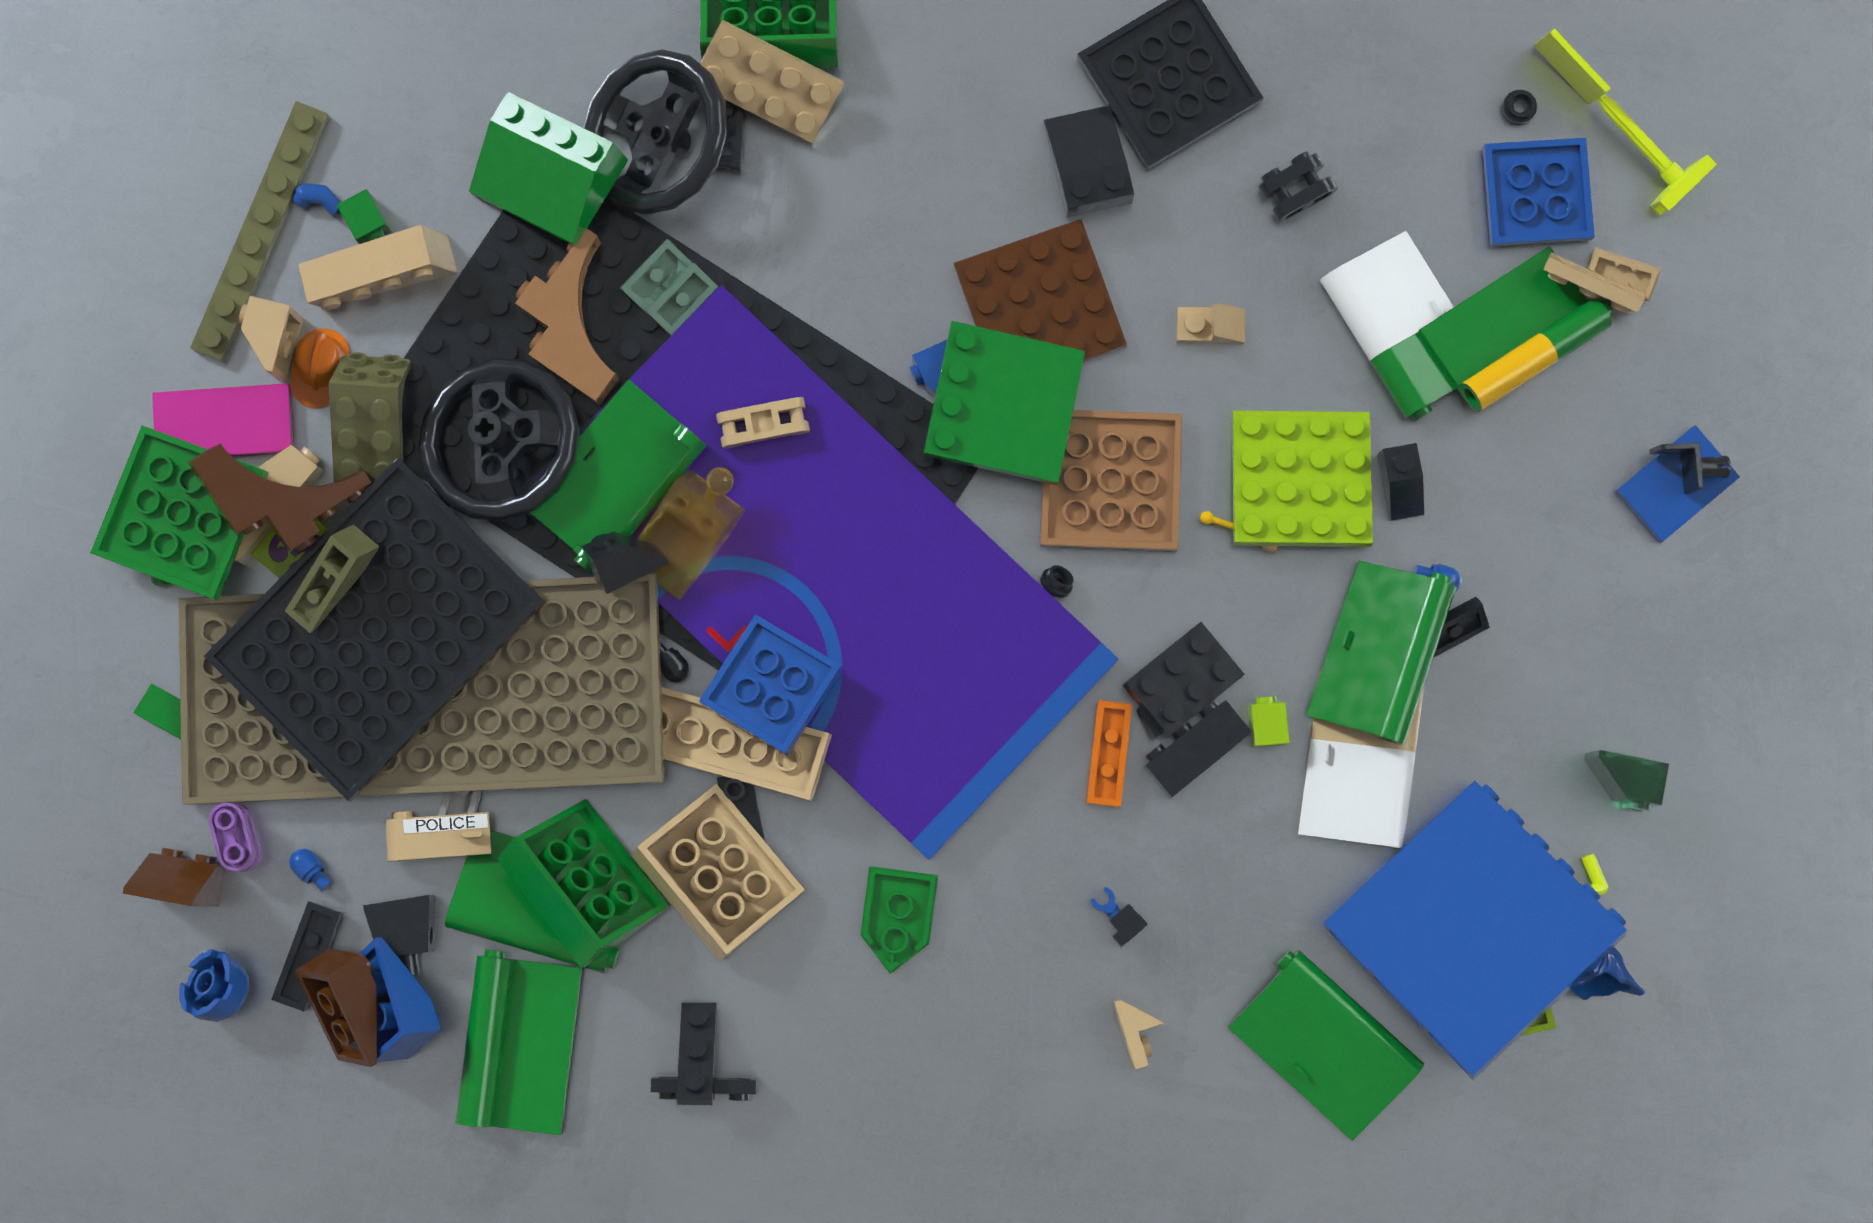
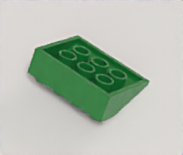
M701 0V59L721 20H724L817 68L838 67L836 0Z
M507 92L490 119L469 192L576 246L627 164L628 159L613 142Z
M587 799L516 836L497 858L581 969L605 955L669 907V904Z

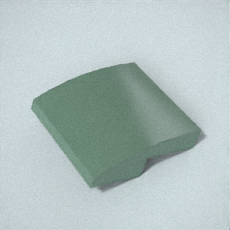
M666 239L626 280L620 289L672 336L718 288V285Z

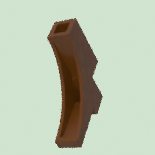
M221 443L216 444L187 462L233 533L238 534L243 531L245 535H248L263 525L260 519L265 517L285 549L292 550L296 548L298 552L316 541L313 536L320 532V530L314 523V518L317 517L319 521H323L338 511L335 505L345 499L349 503L357 500L366 491L364 487L372 483L364 471H358L347 478L321 486L297 487L280 484L263 478L245 468L224 449Z

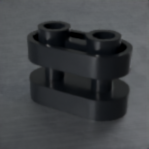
M1308 151L1303 152L1291 160L1292 165L1282 171L1279 168H1275L1261 177L1263 183L1259 186V189L1264 198L1270 199L1276 196L1279 204L1272 210L1279 223L1296 216L1337 191L1338 187L1331 176L1320 179L1317 172L1324 167V164L1317 153L1310 155ZM1305 180L1309 187L1291 196L1288 189Z

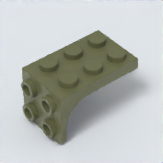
M353 352L342 357L329 382L334 482L347 478L358 471H364L373 483L397 458L403 461L402 399L405 380L410 370L409 359H403L398 355L392 354L373 357L361 352Z

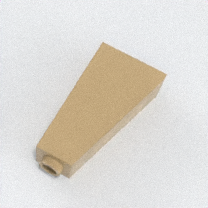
M292 445L258 467L269 472L268 480L297 487H311L324 472V470L316 465L320 458L305 446L299 451ZM265 517L260 519L263 523L261 527L248 535H244L235 557L237 562L246 565L253 557L251 556L252 552L272 530Z

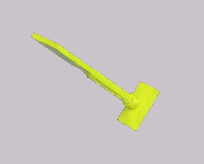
M1555 28L1534 45L1588 104L1593 101L1599 103L1603 112L1660 172L1659 176L1668 186L1650 205L1658 216L1665 210L1668 212L1717 165L1709 155L1695 161L1685 170L1675 161L1671 162L1625 111L1605 94L1611 88Z

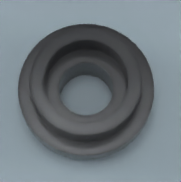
M1520 89L1510 92L1503 102L1504 115L1509 121L1516 124L1530 121L1537 111L1535 97L1526 90ZM1522 103L1525 111L1522 113L1515 111L1514 104Z
M1054 565L1043 571L1040 576V582L1050 595L1064 598L1071 593L1074 578L1066 568Z

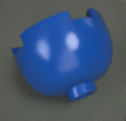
M210 949L199 954L188 966L193 968L188 977L187 983L181 982L179 1000L182 1009L201 1020L214 1022L226 1020L235 1015L247 999L250 981L248 973L242 963L225 952Z

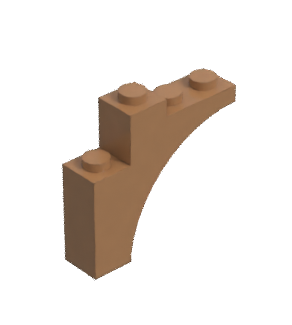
M586 228L576 246L568 244L567 251L569 252L563 261H556L547 274L549 279L547 283L534 276L531 282L525 281L516 293L518 300L515 304L520 311L546 328L544 333L538 332L529 345L531 351L528 355L531 359L600 407L619 378L594 351L583 321L582 291L588 266L601 244L598 236Z

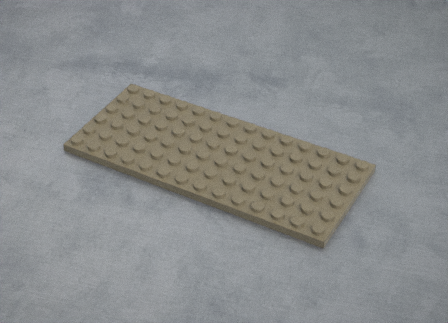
M647 574L608 594L595 581L594 577L524 580L546 602L356 797L664 782L657 575ZM264 594L220 596L218 601L208 597L179 598L182 804L184 805L343 797L204 657Z

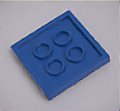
M1586 138L1484 144L1482 149L1490 247L1588 241L1594 239Z
M755 614L699 702L788 756L844 668L839 663Z

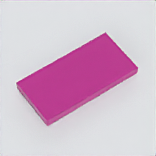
M288 383L152 393L154 430L206 449L221 443L232 457L277 454L290 445L294 446L291 388Z

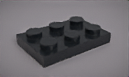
M1200 622L1122 686L1167 739L1245 674L1205 625Z

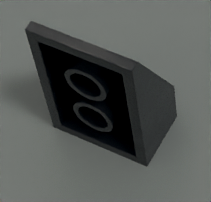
M1108 106L1044 120L1066 218L1132 204L1134 190L1114 118Z

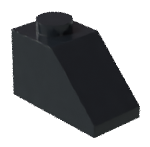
M1417 443L1382 449L1377 454L1390 521L1423 516L1424 484Z
M616 532L598 535L590 543L582 546L595 581L606 594L669 564L665 555L656 545Z

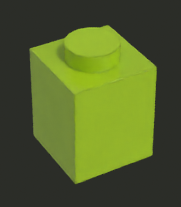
M1276 696L1256 698V704L1248 706L1249 726L1252 731L1250 734L1251 747L1289 744L1286 702H1277Z

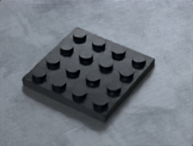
M1167 0L1077 54L1078 60L1110 108L1113 116L1147 170L1261 103L1264 99L1202 0Z

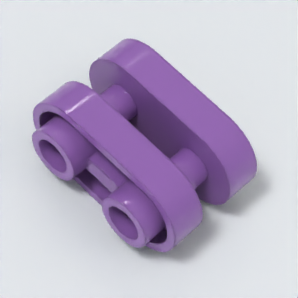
M221 803L215 806L209 815V826L221 865L231 871L246 872L253 870L261 861L262 850L250 810L243 805L234 803Z

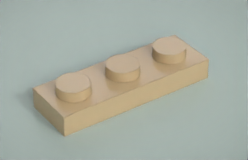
M1551 252L1545 263L1544 270L1549 272L1548 277L1564 285L1570 281L1580 286L1579 291L1588 297L1598 299L1600 295L1612 301L1610 305L1621 312L1629 314L1630 310L1638 313L1644 302V294Z

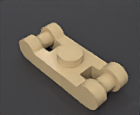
M795 397L717 413V423L722 425L723 436L720 438L722 448H734L744 444L810 432L809 422L804 420L803 409L806 408L804 398ZM789 412L791 423L781 424L779 413ZM745 420L747 431L737 433L735 423Z

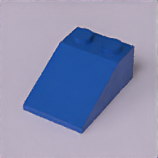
M382 937L375 938L359 954L365 956L371 963L373 968L372 976L376 983L377 1063L409 1059L441 1031L439 1016L434 1009L431 997Z

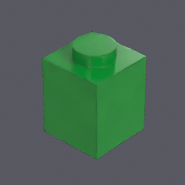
M367 189L337 204L358 244L383 237L392 232L375 199Z

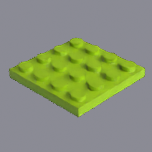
M1233 410L1234 546H1372L1370 412Z

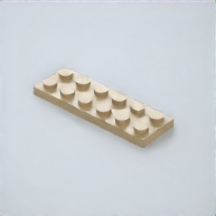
M661 687L664 760L813 801L832 735L830 733L806 727L788 756L703 706L699 702L700 697Z

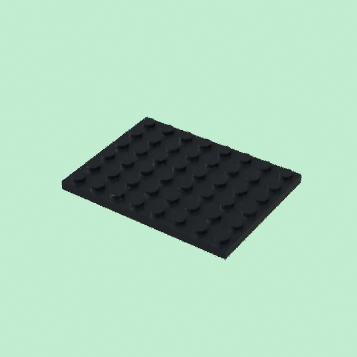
M397 458L204 657L347 801H352L546 601L400 458ZM355 525L374 541L379 548L362 575L316 630L309 633L289 616L285 610L330 536L349 526Z

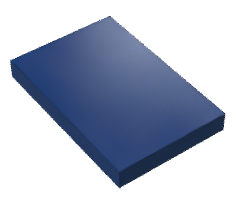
M1696 425L1672 443H1700L1701 457L1722 456ZM1659 454L1617 489L1616 493L1658 542L1662 543L1739 479L1740 476L1731 467V473L1728 478H1703L1702 490L1685 494L1681 454ZM1723 464L1722 467H1731V465Z

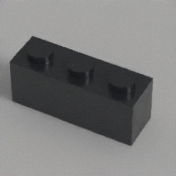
M1215 700L1199 712L1203 719L1192 727L1187 722L1172 734L1176 741L1165 748L1161 743L1145 756L1150 761L1144 766L1145 770L1169 799L1252 733L1227 700L1220 705Z

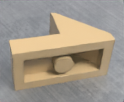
M1214 302L1212 307H1177L1176 343L1244 344L1245 309Z
M1120 999L1114 1000L1113 1004L1133 1068L1136 1070L1149 1066L1147 1057L1152 1056L1151 1048L1147 1037H1140L1139 1031L1164 1023Z

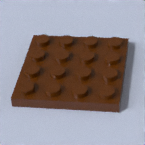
M1082 219L954 263V269L975 326L1085 351L1083 362L1127 347Z

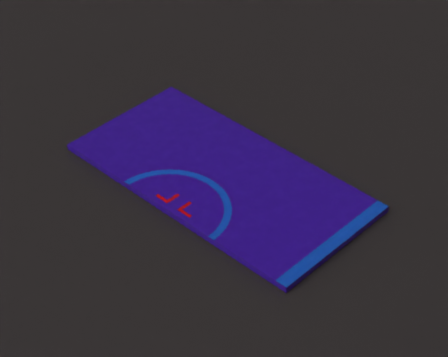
M720 285L629 379L707 445L630 537L656 545L665 555L669 564L649 573L657 575L658 603L722 664L756 614L842 665L844 669L806 727L832 735L824 761L929 860L1119 659L731 293ZM616 392V393L608 400V402L580 429V435H579V437H580V436L582 435V433L588 428V426L593 422V420L599 415V413L605 408V406L611 401V399L617 394V392ZM795 397L804 398L806 408L803 409L804 420L809 422L810 432L744 444L734 448H722L720 438L723 436L722 425L717 423V413ZM789 412L779 413L781 424L791 423ZM745 420L735 423L737 433L747 431ZM553 458L531 480L533 484L543 477Z

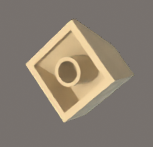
M249 296L248 304L242 306L239 315V323L242 324L241 330L264 369L278 381L287 383L304 318L290 305Z

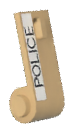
M412 811L392 812V819L385 820L387 862L492 854L489 812L413 817Z

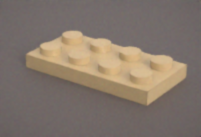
M721 20L700 62L704 68L713 74L725 100L811 143L817 137L844 86V81L724 20Z

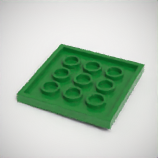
M951 321L923 455L1057 485L1085 351Z
M141 425L90 553L218 601L245 534L243 531L238 534L232 532L187 463L208 449ZM236 460L248 470L267 479L269 472Z

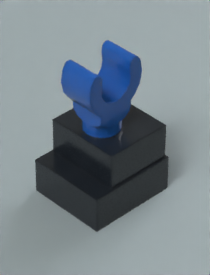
M1105 887L1104 892L1109 896L1108 904L1099 905L1095 899H1091V904L1096 910L1104 911L1109 916V923L1117 931L1112 938L1122 948L1148 924L1130 904L1121 910L1114 902L1115 896L1112 890Z

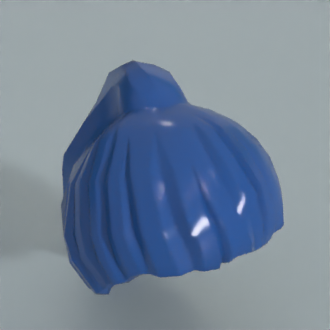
M1615 947L1569 989L1582 1000H1587L1591 996H1610L1618 991L1638 996L1645 994L1644 989L1636 983L1626 969L1624 959Z

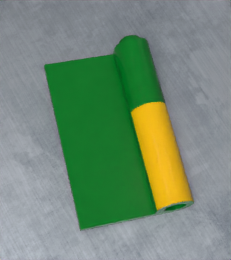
M1548 246L1418 330L1465 401L1477 412H1481L1612 325L1611 318H1613V312L1605 301H1599L1594 298L1588 301L1583 293L1579 291V287L1576 284L1568 281L1564 285L1548 277L1549 272L1544 270V266L1550 253H1555L1551 246Z

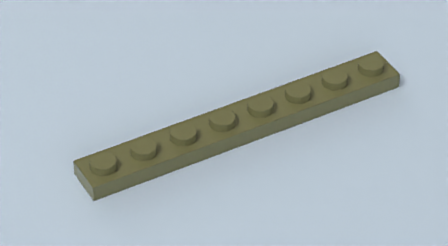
M298 101L295 102L190 348L193 351L225 363L241 325L239 323L241 308L244 304H248L249 296H253L294 201L293 196L296 193V188L301 185L330 117L326 112Z

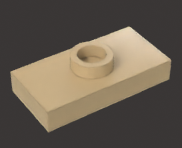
M1595 247L1588 269L1644 294V300L1650 302L1661 272L1660 267Z

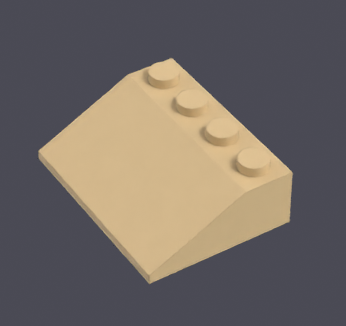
M717 784L637 846L631 855L719 962L805 891Z

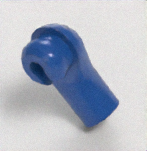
M304 183L296 188L293 200L297 206L305 208L310 206L311 203H320L332 217H337L341 214L337 207V204L341 203V201L327 186Z

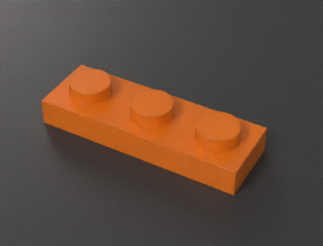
M1102 700L1097 702L1086 804L1121 807L1133 704Z

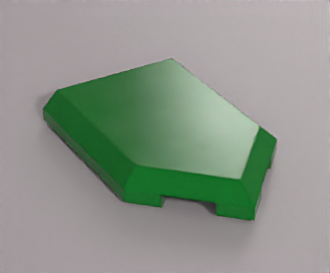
M869 866L860 935L889 974L929 945L938 875Z

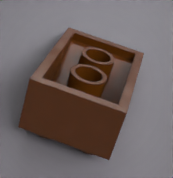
M162 848L161 854H148L125 884L122 894L187 906L218 907L226 868L216 864L217 857L196 854L195 860L182 858L183 851Z
M328 949L296 969L295 972L337 1060L372 1067L377 1064L376 983L372 976V965L362 954Z

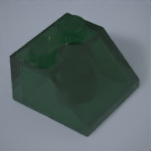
M1604 750L1585 753L1584 761L1610 799L1622 803L1621 809L1642 812L1650 811V808L1653 806L1662 805L1669 768L1668 763Z

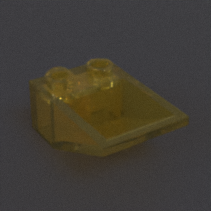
M717 467L712 469L708 473L706 480L692 470L678 477L638 538V540L656 545L667 558L669 564L649 574H656L658 584L679 600L683 598L726 541L746 511L725 495L734 485L733 475L726 468Z

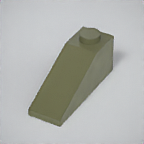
M355 525L331 535L285 612L309 633L314 632L362 575L379 546Z

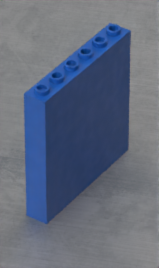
M1476 781L1469 785L1324 922L1325 929L1472 1080H1475L1626 936L1627 929L1624 927L1626 924L1624 918L1613 908L1606 910L1598 902L1601 897L1588 883L1581 885L1572 876L1575 874V871L1564 859L1559 858L1556 860L1547 852L1550 847L1537 833L1531 836L1522 827L1525 824L1522 818L1511 808L1506 811L1497 803L1500 798L1487 784L1481 787Z

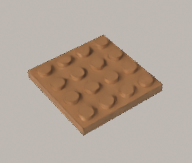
M1073 410L1059 482L1057 485L1042 482L1040 546L1177 551L1182 414Z

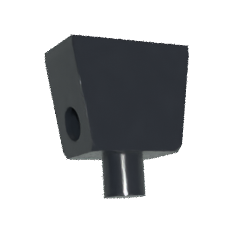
M424 895L363 905L373 940L382 937L413 976L419 975L420 969L417 954L434 950L435 895Z

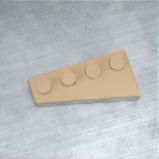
M417 225L298 264L307 303L321 307V310H332L340 307L343 302L363 300L374 294L457 274L448 235L424 225Z

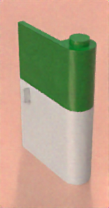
M1407 231L1341 265L1320 280L1405 419L1413 417L1417 421L1433 411L1430 407L1432 403L1457 389L1418 331L1452 309L1453 305Z

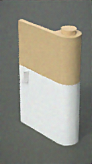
M1424 687L1404 745L1387 742L1366 732L1313 718L1298 835L1365 843L1395 849L1404 848Z

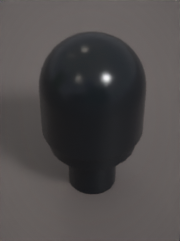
M660 641L661 674L670 682L683 681L689 673L687 660L678 650H675L673 647L667 649Z

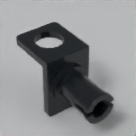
M1700 443L1661 444L1649 449L1650 455L1681 454L1685 494L1702 490L1703 478H1728L1731 473V467H1722L1723 464L1731 463L1728 456L1701 457Z

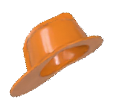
M318 328L308 332L300 339L293 358L290 388L293 396L302 405L309 408H324L330 405L329 382L342 357L350 354L347 341L339 332Z

